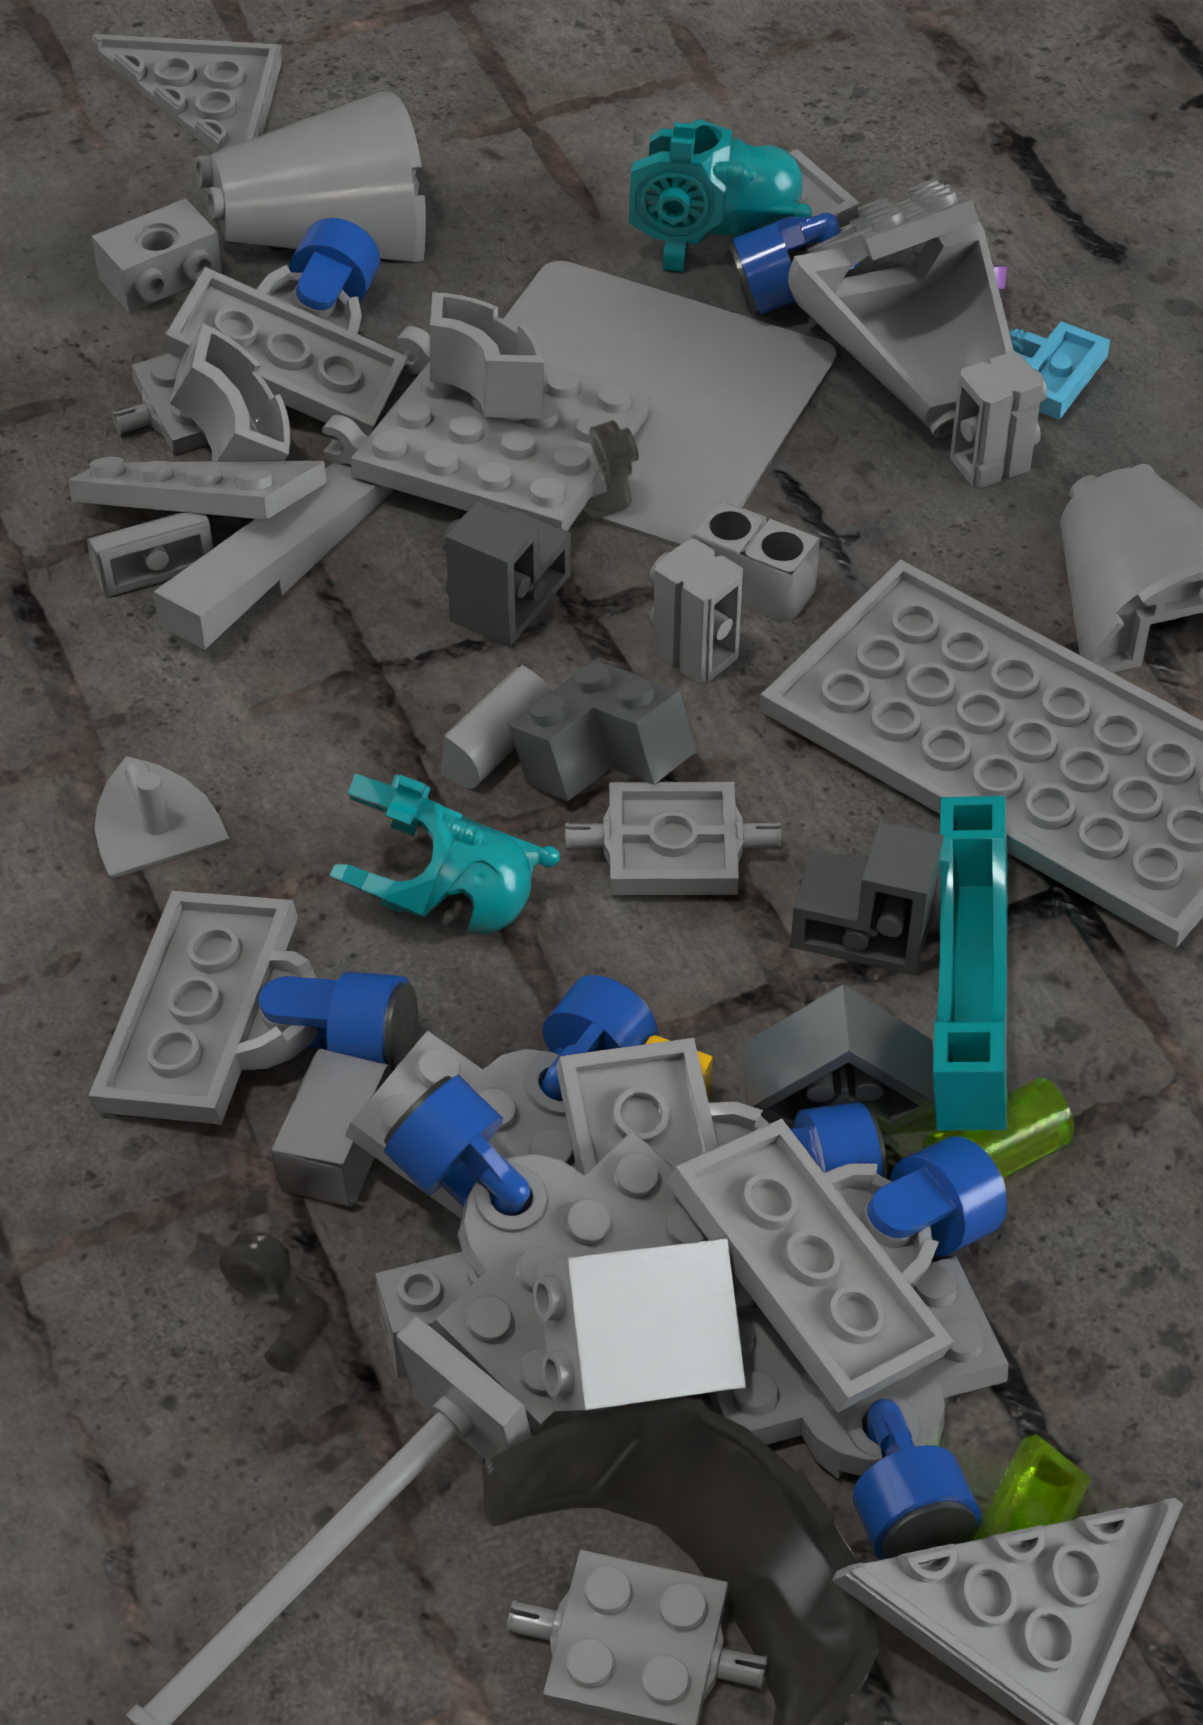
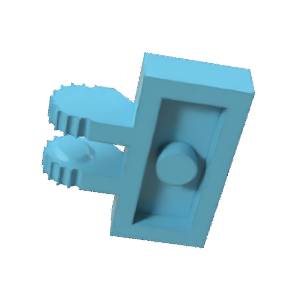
M1060 321L1047 339L1028 331L1025 333L1023 329L1018 330L1016 328L1009 331L1014 352L1019 353L1033 369L1038 370L1045 380L1047 397L1045 401L1040 402L1039 412L1060 420L1108 357L1110 340Z

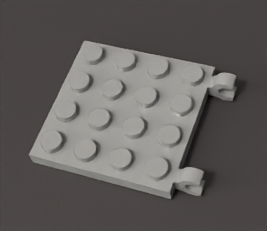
M408 326L397 337V344L409 347L414 351H406L403 354L408 356L403 372L420 374L369 436L365 435L350 418L342 415H333L323 426L322 432L328 436L336 437L338 440L333 439L323 451V457L332 463L351 464V476L465 511H469L477 501H481L504 512H508L512 508L567 532L649 416L651 396L631 391L621 385H610L582 377L569 370H558L544 366L542 419L512 421L504 418L485 417L481 403L469 392L450 384L430 381V335L421 328Z

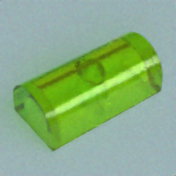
M1038 1077L1007 1093V1130H936L924 1137L922 1149L951 1136L969 1139L980 1146L993 1159L1002 1178L1070 1143L1074 1133V1121L1070 1108L1058 1088L1048 1079Z
M1037 1434L1024 1438L1020 1442L972 1541L1030 1527L1071 1521L1092 1478Z

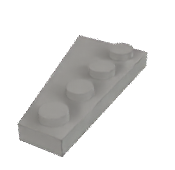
M104 457L93 460L89 463V469L68 480L71 502L268 520L327 483L324 461L124 462V459L120 457Z

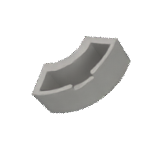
M432 292L430 381L450 384L469 392L481 403L485 417L504 418L512 421L542 419L544 357L541 345L533 332L524 323L519 324L517 328L498 317V307L490 303L462 295Z
M202 323L180 360L170 405L189 415L204 431L212 450V461H284L289 455L290 425L281 395H273L268 384L257 371L261 364L244 347L217 329Z

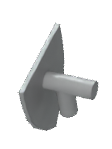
M126 756L107 780L97 804L95 835L100 857L109 879L230 842L224 824L207 796L186 778L158 764Z

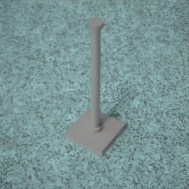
M416 1316L396 1335V1339L415 1400L434 1416L144 1708L136 1704L125 1715L131 1725H171L454 1437L466 1442L519 1488L539 1468L525 1406L422 1319Z

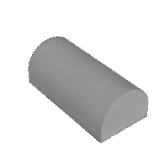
M181 512L87 539L93 570L105 598L170 580L214 549L209 520L206 514Z
M524 665L514 669L444 735L441 774L468 789L475 788L516 749L508 724L527 711L537 699L547 696L552 692L544 680Z

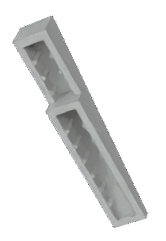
M332 463L325 468L327 483L268 520L254 519L156 589L153 593L158 625L205 650L268 590L280 596L285 594L395 489L352 477L351 464Z

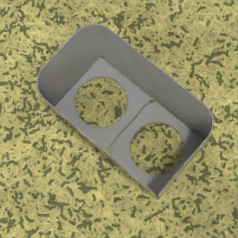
M720 500L692 535V539L695 538L715 550V557L723 555L743 568L741 606L775 620L789 621L795 619L816 592L819 537L724 500ZM740 552L746 553L748 557L741 555Z
M318 1049L299 1087L295 1102H293L271 1150L277 1181L282 1192L348 1207L354 1206L375 1157L347 1138L345 1134L350 1122L393 1072L391 1065Z

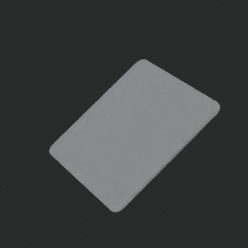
M553 261L544 265L503 318L517 328L519 324L524 323L533 332L542 348L544 366L558 370H569L582 377L610 385H621L631 391L651 396L649 416L579 515L678 547L686 539H692L693 533L720 500L743 507L837 359L835 347L827 341L568 261Z

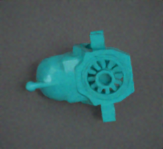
M697 119L690 124L674 122V129L661 128L650 136L649 156L634 161L632 165L628 223L653 239L665 240L663 270L684 272L688 243L697 245L713 235L737 237L745 234V232L756 230L787 217H811L812 209L808 204H799L803 191V178L800 166L793 155L773 145L752 146L746 144L743 139L732 137V130L701 119Z
M355 773L347 793L351 796L350 800L386 814V817L393 819L390 827L394 830L415 837L418 826L424 829L433 840L431 862L425 871L413 880L395 881L348 864L334 865L330 873L331 878L381 900L382 907H388L397 913L404 911L416 917H427L447 896L463 893L471 899L473 904L472 915L466 933L476 935L490 934L512 923L524 909L532 887L534 867L540 864L543 867L551 868L556 866L560 860L559 851L554 846L546 845L540 847L463 817L462 814L429 800L428 794L431 788L424 783L403 775H394L392 783L389 785Z

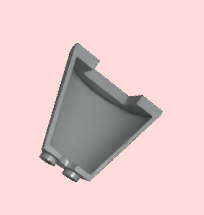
M376 92L208 156L196 157L195 174L198 187L206 188L210 219L218 220L225 241L297 249L306 231L313 223L325 218H340L364 229L375 241L380 258L409 262L424 261L426 205L425 195L418 196L419 182L416 177V170L422 168L420 153L407 109L401 99L393 92Z
M980 221L928 240L914 264L845 277L851 263L842 247L794 256L788 273V285L796 303L914 413L936 438H942L953 433L960 369L982 361L989 364L991 358L1011 351L1014 352L985 231Z
M1147 464L1118 469L1099 477L1094 475L1082 477L1070 488L1069 496L1071 500L1066 505L1060 519L1079 655L1112 673L1142 666L1150 624L1203 613V509L1158 476L1154 469Z

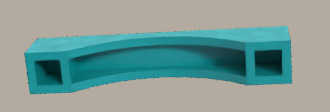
M1005 796L941 797L940 834L944 835L940 860V964L933 1053L937 1131L1007 1130L1008 851Z

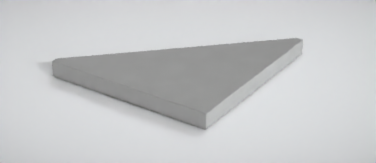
M94 34L92 36L93 53L213 153L263 135L282 63L281 45Z
M1170 1498L1157 1503L1083 1516L1071 1521L1047 1526L1040 1525L992 1535L975 1541L910 1552L864 1564L862 1562L836 1571L832 1581L1028 1725H1092L1183 1503L1176 1498Z

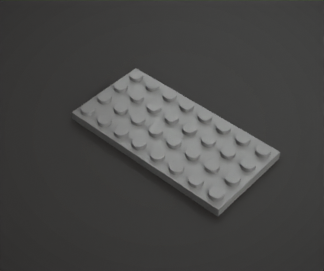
M900 559L760 694V712L939 814L941 797L1005 796L1007 851L1010 855L1176 949L1203 918V721Z

